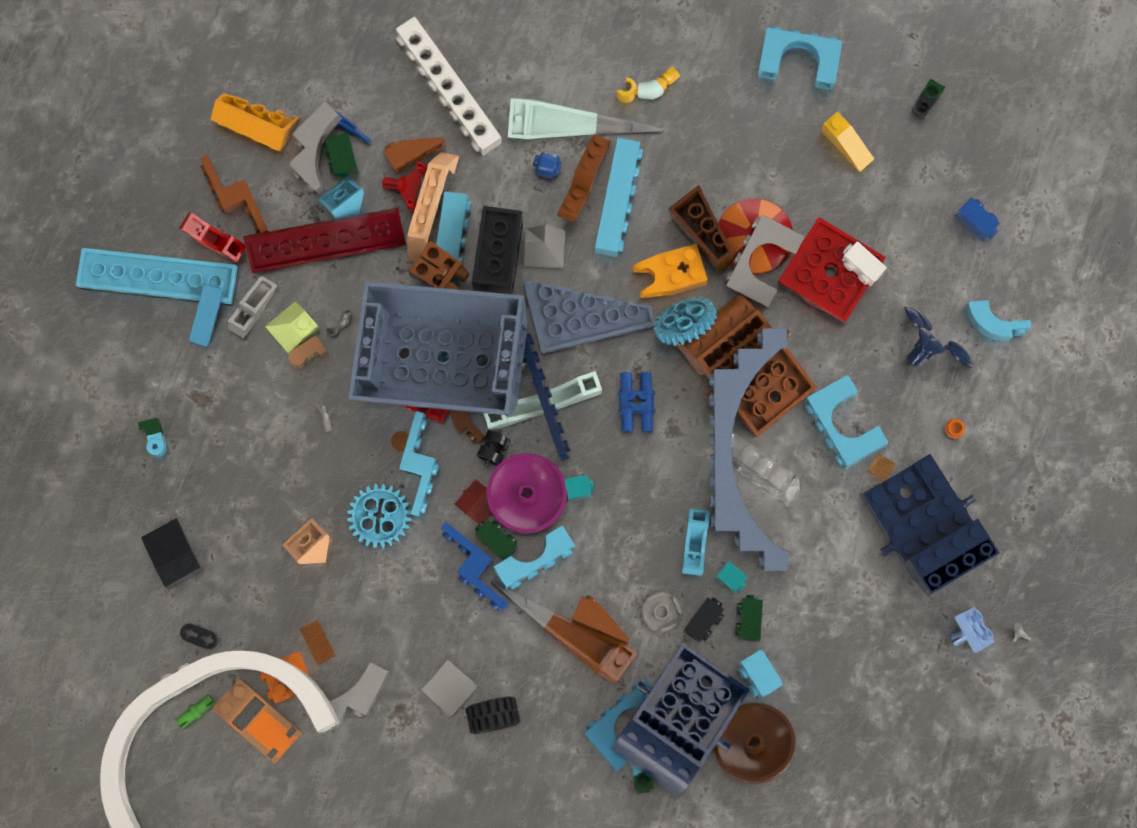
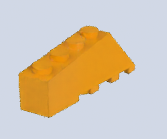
M223 93L215 100L210 120L217 122L220 126L230 128L238 134H243L255 142L265 144L273 150L280 151L288 144L300 121L299 116L294 115L291 118L284 116L285 112L277 110L276 113L266 110L265 106L261 104L249 105L248 100Z

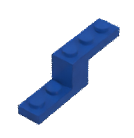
M445 522L441 527V530L444 532L442 536L450 542L453 540L459 544L457 548L464 554H471L457 570L458 580L466 586L468 584L472 585L475 588L474 592L482 599L484 596L491 601L489 604L497 611L500 609L505 611L509 603L479 580L493 563V559Z

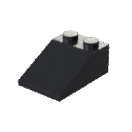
M177 518L141 537L164 587L168 590L205 571Z

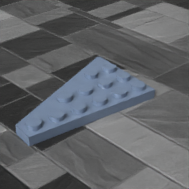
M523 280L541 354L655 327V318L652 307L649 305H640L635 302L616 300L607 296L593 295L588 292L583 293L560 286H550L545 283L541 284Z

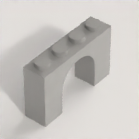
M762 215L761 218L756 217L752 228L755 230L752 236L747 235L743 243L746 247L743 253L738 252L734 263L737 265L734 271L729 270L725 280L728 281L727 287L769 307L777 288L754 276L749 266L751 253L762 244L772 243L796 254L805 236Z

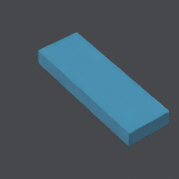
M204 284L189 341L209 346L224 289Z

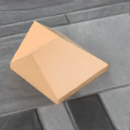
M311 518L282 546L299 564L325 563L328 544L333 540Z

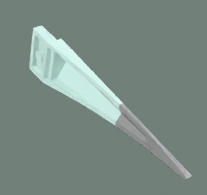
M511 98L508 127V137L534 139L593 134L657 132L664 130L657 126L533 99Z

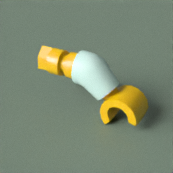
M671 66L660 75L661 78L658 77L649 82L638 83V85H636L634 80L626 77V88L630 90L625 92L619 89L616 91V97L621 103L632 102L636 95H638V98L656 99L663 95L667 86L674 83L680 75Z

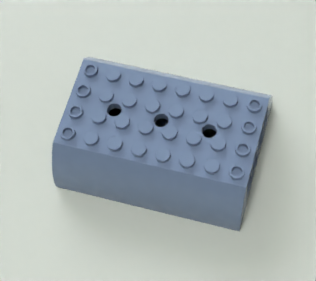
M365 282L348 399L373 403L513 415L518 405L527 334V310L524 296ZM403 349H408L410 355L405 359L400 358V352ZM441 353H448L449 358L446 362L438 360ZM482 356L487 357V364L479 366L477 363L478 359Z

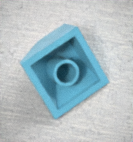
M347 176L317 200L332 219L359 215L364 190Z

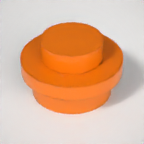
M951 419L945 425V432L950 438H960L965 432V425L959 419Z

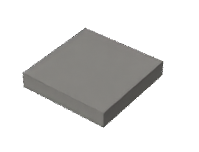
M447 660L421 691L448 715L453 717L479 686Z

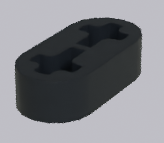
M188 623L182 626L180 630V636L183 640L204 649H213L218 644V636L214 632ZM192 627V631L197 633L198 636L197 638L194 636L187 638L185 631L190 630ZM209 635H212L213 643H209L206 646V641L202 640L201 636L209 637Z

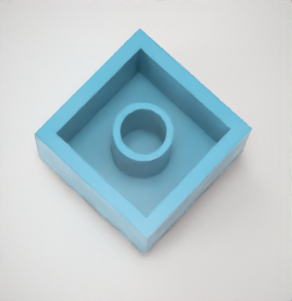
M762 649L738 664L739 669L737 671L743 680L747 679L750 684L748 688L754 698L757 696L758 699H761L783 685V682Z

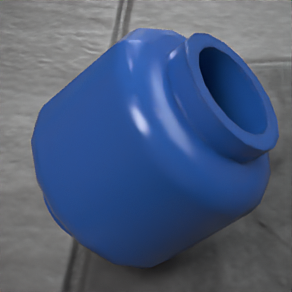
M542 151L540 156H535L532 166H535V173L537 175L552 179L554 176H558L562 162L558 155Z

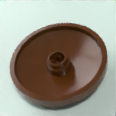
M747 703L740 705L723 732L722 738L732 744L730 749L726 752L718 745L714 747L719 765L730 777L743 783L761 784L772 781L786 771L794 758L796 739L790 721L778 709L762 703Z

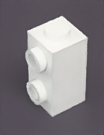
M858 241L854 245H848L843 251L845 254L842 259L843 265L849 271H854L858 274L859 280L864 284L868 283L872 286L887 268Z

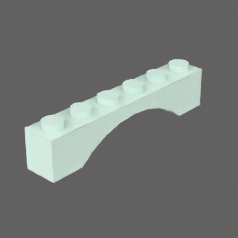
M596 371L579 376L550 389L553 396L550 398L551 404L556 405L557 409L601 395L602 388ZM538 394L519 399L516 410L511 416L483 413L488 430L492 431L544 414Z

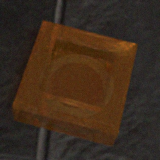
M878 454L868 472L886 481L895 463Z

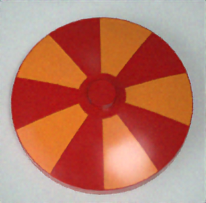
M751 198L731 205L723 213L718 225L733 252L734 260L738 252L743 253L746 247L743 243L747 235L752 236L755 230L752 228L756 217L761 218L764 215L793 230L790 219L779 206L764 199ZM772 243L758 246L751 253L749 259L752 273L756 276L776 270L786 261L790 251ZM733 261L728 266L735 269L737 264Z

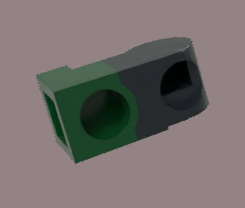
M930 78L919 95L912 111L925 118L942 95L945 87Z

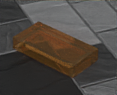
M319 620L300 628L317 665L336 656Z

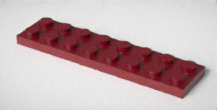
M399 207L243 236L252 273L406 245Z

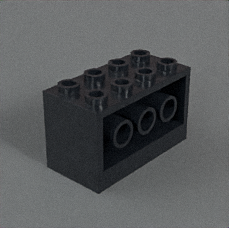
M483 206L472 276L473 291L513 294L523 230L522 211Z

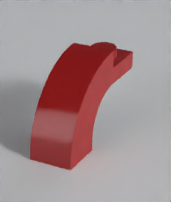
M192 212L187 214L179 227L180 230L192 237V240L228 260L238 262L245 250L244 243L232 235L217 230Z

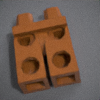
M432 241L428 242L420 257L417 258L409 270V276L421 281L428 287L459 290V287L452 283L455 277L464 283L470 275L462 266L461 261L454 258Z

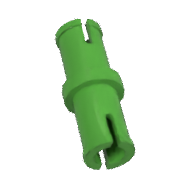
M207 694L195 705L191 704L187 711L178 718H175V721L183 730L196 718L200 719L204 712L216 704Z

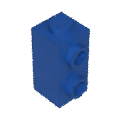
M972 197L955 215L983 242L987 238L991 240L999 232L997 230L1000 224L998 218L993 213L986 211L983 204Z

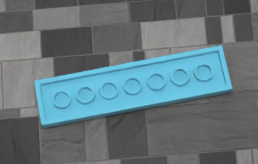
M82 248L76 286L78 288L200 301L203 286L208 284L224 289L221 303L233 304L238 266L234 264Z

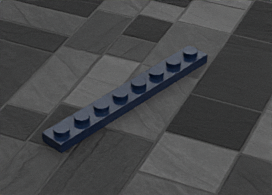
M531 333L526 334L524 356L558 456L564 461L570 459L568 452L571 451L568 441L563 439L562 434L565 431L562 423L557 421L558 410L555 404H551L550 398L553 396L549 386H545L544 380H546V375L543 368L539 369L538 362H540L537 351H533L532 345L534 340Z

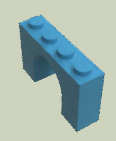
M645 680V681L643 682L644 684H646V685L649 686V687L652 686V685L648 682V680ZM639 681L632 687L634 690L628 696L624 693L616 700L617 706L613 709L608 707L601 713L602 719L598 722L593 720L585 727L587 738L616 772L628 761L611 750V747L617 740L614 733V724L622 712L628 709H639L644 701L645 694L635 688Z

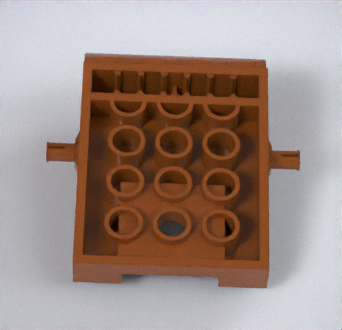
M741 295L734 296L716 311L717 319L714 320L715 324L710 325L711 330H705V335H698L699 339L692 338L691 343L688 340L683 345L681 342H678L677 347L699 375L705 374L709 379V373H713V369H737V365H733V353H737V349H761V345H757V333H760L762 328L772 327L761 312L755 309ZM787 330V339L792 336L789 330ZM780 349L762 366L750 382L741 399L736 415L752 437H758L817 387L789 349ZM711 390L708 394L705 395V397L708 398V401L709 394H713V390ZM772 391H776L779 394L777 402H772L770 399Z

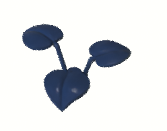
M904 307L911 322L920 328L919 340L914 345L915 348L907 355L908 360L913 365L918 367L925 359L929 360L931 357L943 354L945 350H949L959 361L971 366V368L974 366L964 347L955 341H949V345L943 347L941 342L930 332L932 325L929 319L917 309Z

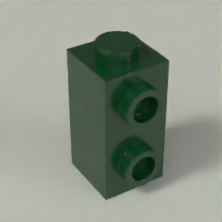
M487 520L485 523L481 521L474 529L476 531L475 537L500 560L504 561L512 556L518 549L516 545L518 541L510 534L506 536L501 531L503 528L495 520L493 522Z
M746 595V598H742L741 603H737V615H740V623H736L735 635H739V640L756 642L761 640L763 599H758L756 595Z

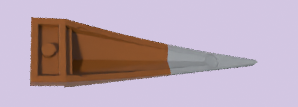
M495 580L491 581V584L586 666L596 674H601L614 685L638 654L620 640L572 621L509 588L505 590L503 585Z

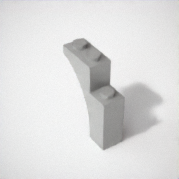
M326 101L293 133L296 138L294 142L302 151L289 163L293 168L291 172L298 179L302 177L306 181L304 185L312 193L316 191L318 194L325 190L320 176V155L326 141L325 138L343 119Z
M370 662L363 676L349 691L329 701L340 721L334 728L339 729L349 707L352 708L350 712L360 718L363 714L368 716L390 673L389 671ZM302 704L300 710L304 712L303 717L311 720L307 710Z

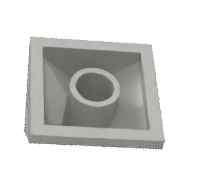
M547 224L526 228L524 267L563 269L565 230Z

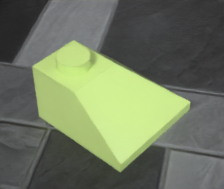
M296 302L265 326L288 354L320 332L318 325Z

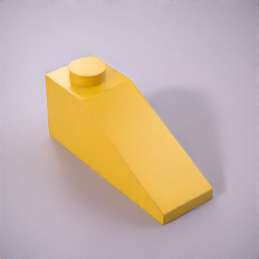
M838 111L823 123L821 132L859 172L874 161L873 156L855 130Z

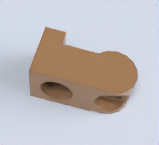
M315 335L289 353V361L294 368L301 369L317 355L322 359L328 353Z

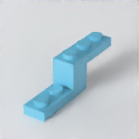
M416 411L399 469L422 476L411 512L412 515L421 517V514H425L428 502H425L427 494L432 492L434 483L431 480L432 476L437 474L439 464L436 458L415 453V450H419L422 438L419 437L421 430H425L428 420L425 418L424 413Z

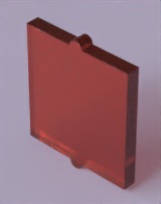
M475 479L467 490H463L462 496L454 505L479 524L481 521L485 523L493 514L487 501V488Z

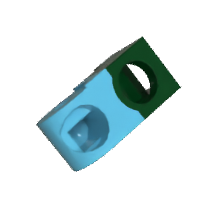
M153 418L138 422L139 430L143 433L146 432L148 440L146 445L147 451L154 457L163 456L166 453L167 447L161 420Z
M633 765L635 794L653 792V779Z

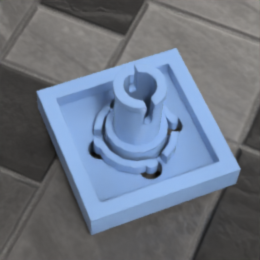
M975 607L954 617L961 628L960 631L951 634V640L960 638L953 642L954 645L959 646L968 641L975 654L994 643L992 632L989 628H986L982 614Z

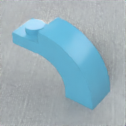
M988 300L968 302L965 306L971 324L981 334L990 339L1009 341L1013 337L1012 333H1014V336L1025 335L1031 328L1030 320L1008 322L998 319L991 312Z
M693 508L689 510L682 573L703 575L710 513L708 510Z

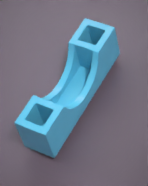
M563 525L545 536V551L537 560L526 563L517 561L510 556L493 567V571L505 590L508 588L513 590L522 584L520 581L528 578L530 580L539 574L538 570L543 567L549 569L556 564L555 560L562 557V559H565L573 554L572 550L575 548V545Z

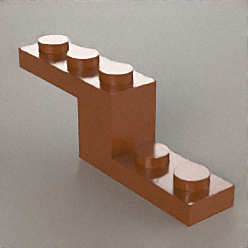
M593 134L575 169L571 187L557 216L576 223L594 187L598 169L610 147V140Z
M208 155L201 157L200 159L203 164L200 165L204 176L208 175L211 180L207 183L211 192H216L218 196L215 201L219 209H224L226 214H229L245 206L248 216H253L255 223L252 225L256 233L268 232L245 179L223 188Z

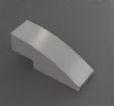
M261 275L240 301L238 309L228 320L227 329L245 338L271 300L278 285Z

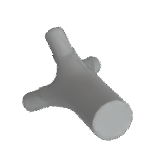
M315 404L314 407L322 417L325 432L333 431L331 414L334 408L331 407L327 412L325 405L320 407L318 404Z
M1015 623L1013 626L1015 634L1011 641L1015 643L1019 637L1032 641V638L1024 632L1022 625Z

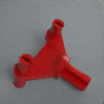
M419 161L416 169L405 177H400L399 179L384 177L382 179V187L397 190L398 194H401L408 210L414 213L428 165Z

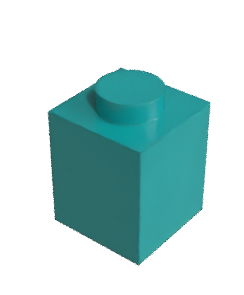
M588 474L564 479L568 502L592 497L591 491H595L593 480L588 479Z
M729 561L715 579L734 594L736 590L741 592L747 585L745 580L748 576Z

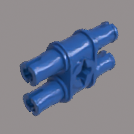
M620 373L621 390L618 392L620 408L618 413L621 415L622 432H633L634 414L641 415L642 432H653V414H655L656 410L654 409L655 392L652 389V373H640V390L638 391L632 390V373ZM635 398H638V401L641 402L639 406H635V403H632Z

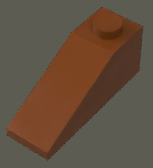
M443 137L402 140L388 144L383 153L394 173L398 175L444 148L446 144Z
M588 595L586 598L581 597L572 621L628 645L630 639L601 604L597 603L598 600Z

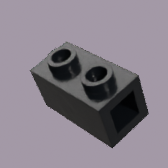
M707 597L683 632L698 643L701 640L706 641L712 633L709 630L714 623L718 625L724 617L722 614L724 610L721 607L722 603L714 597L712 599Z

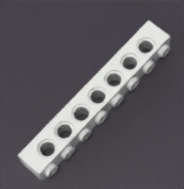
M416 17L411 18L396 28L397 36L395 38L401 47H406L408 50L406 54L412 62L416 61L419 73L428 78V85L433 92H438L440 95L438 98L444 107L448 106L450 116L455 122L458 121L460 123V129L464 136L470 137L474 150L476 152L480 151L484 156L502 144V138ZM415 39L420 41L416 45L410 43L412 40ZM425 54L430 55V58L427 60H424L421 57ZM435 69L441 70V73L438 75L432 74V71ZM446 84L452 86L449 90H445L442 87ZM457 99L463 101L460 105H455L453 102ZM468 114L474 116L471 120H466L464 117ZM481 129L484 131V134L476 135L475 131Z

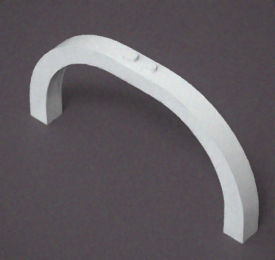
M227 651L204 657L190 665L186 663L180 666L176 673L162 676L160 682L140 694L124 710L109 735L100 771L102 802L111 828H141L129 803L125 784L126 760L132 740L139 727L161 704L208 677L238 669L261 671L279 679L296 694L307 710L317 732L323 733L339 724L340 721L319 686L306 673L285 660L253 651Z

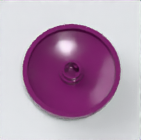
M522 453L505 459L495 468L488 481L487 501L493 516L502 526L517 533L530 534L547 529L557 521L566 505L567 490L561 471L552 461L537 454Z

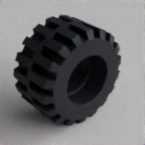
M507 696L469 705L465 708L471 734L497 731L520 723L515 697Z

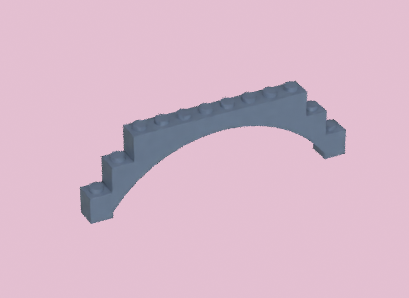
M762 328L760 333H757V345H761V349H737V353H733V365H737V369H713V373H709V385L713 386V394H709V405L713 406V414L709 415V424L713 426V434H710L709 439L710 446H713V454H710V466H713V474H710V486H714V494H710V506H714V514H710V526H714L715 531H738V534L734 535V544L738 546L739 551H762V554H759V566H762V570L789 571L788 550L780 549L751 518L736 486L732 467V431L741 399L748 385L762 366L780 349H787V328Z

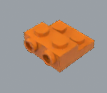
M300 651L281 658L296 666L310 677ZM259 671L262 682H267L269 689L266 690L270 702L274 700L275 704H280L297 697L279 679Z

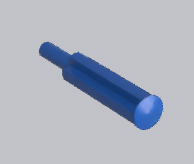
M338 113L343 119L337 126L348 132L351 136L354 134L367 144L370 143L371 139L357 130V126Z

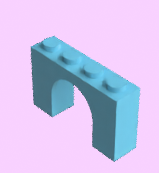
M776 26L767 27L757 77L776 80L782 55L789 49L803 48L811 52L817 61L814 87L833 90L842 41L836 37H819L815 33L802 34L797 30L786 31Z
M849 375L812 394L805 400L807 412L810 415L813 414L816 419L815 425L820 432L823 431L826 436L825 442L830 449L833 448L836 453L835 459L840 466L843 465L845 469L881 450L889 443L879 426L855 438L845 437L835 430L831 418L833 409L858 393Z

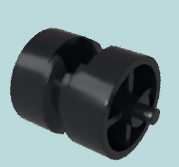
M501 429L499 432L488 430L483 439L485 444L480 446L476 454L478 458L484 460V466L486 467L488 464L498 466L504 458L503 451H507L511 440L503 435L504 431Z

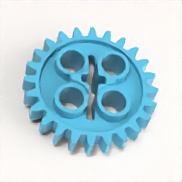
M696 296L692 299L687 297L685 301L679 299L677 304L672 302L671 307L666 306V311H660L661 316L656 317L657 321L654 322V330L658 339H661L662 343L666 342L667 345H670L672 342L674 346L678 342H681L683 345L687 340L691 343L692 338L699 339L698 335H705V330H711L710 325L715 324L714 320L717 319V312L712 301L709 302V299H704L703 296L698 299Z
M374 484V490L366 486L367 492L364 493L362 490H359L361 497L353 496L356 503H349L353 510L347 511L349 515H352L347 521L353 523L349 529H356L353 536L357 537L360 535L359 542L362 543L366 540L367 547L371 543H373L374 549H377L378 544H381L382 548L385 549V543H389L392 547L393 540H396L398 543L400 542L399 535L406 536L403 532L404 529L410 530V527L406 525V523L412 522V519L407 517L412 511L406 510L410 503H403L406 496L399 497L400 490L393 493V486H390L388 490H386L385 484L382 485L381 489L378 488L377 484ZM383 499L384 502L382 505L381 512L384 518L382 517L380 519V530L379 533L376 534L378 520L375 517V515H379L380 500ZM369 501L376 502V507L373 510L366 508V504ZM389 503L396 504L394 512L386 511V506ZM367 520H371L374 523L373 527L369 530L363 528V524ZM386 523H392L393 530L384 532L383 526Z

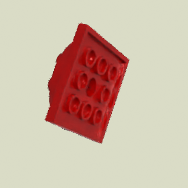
M820 217L812 226L797 253L793 256L777 282L799 295L809 305L825 311L843 323L846 322L869 285L868 283H862L858 278L859 275L854 271H849L842 261L845 255L843 251L848 245H854L858 240ZM858 241L873 256H875L881 263H883V261L886 258L885 256L868 247L867 245L863 244L862 242ZM826 268H834L836 275L828 277L825 272Z

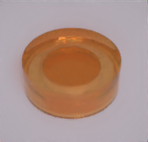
M398 431L393 434L391 444L396 451L403 452L405 450L409 434L404 431Z

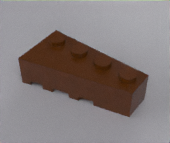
M699 185L668 208L670 217L694 244H697L698 249L718 272H721L734 261L733 252Z

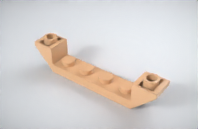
M440 152L428 164L407 234L409 262L415 263L428 244L427 241L447 174L454 175L459 159L458 155Z

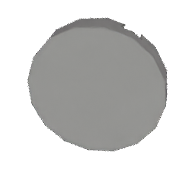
M659 592L652 594L646 599L642 606L641 614L644 623L649 629L654 632L664 633L671 631L677 626L681 619L682 610L680 603L674 596Z

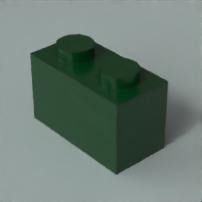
M348 132L325 138L327 144L323 145L326 157L330 156L331 163H328L330 173L335 174L336 180L359 174Z

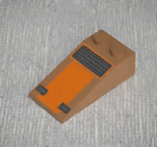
M241 678L234 683L212 708L216 714L274 764L281 759L303 734Z

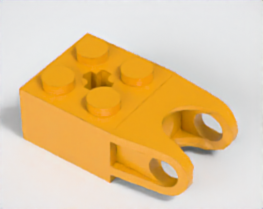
M697 244L657 254L632 266L633 273H649L654 278V283L651 286L640 291L639 295L641 298L676 295L705 287L708 281ZM683 267L686 269V272L683 273V271L679 269Z

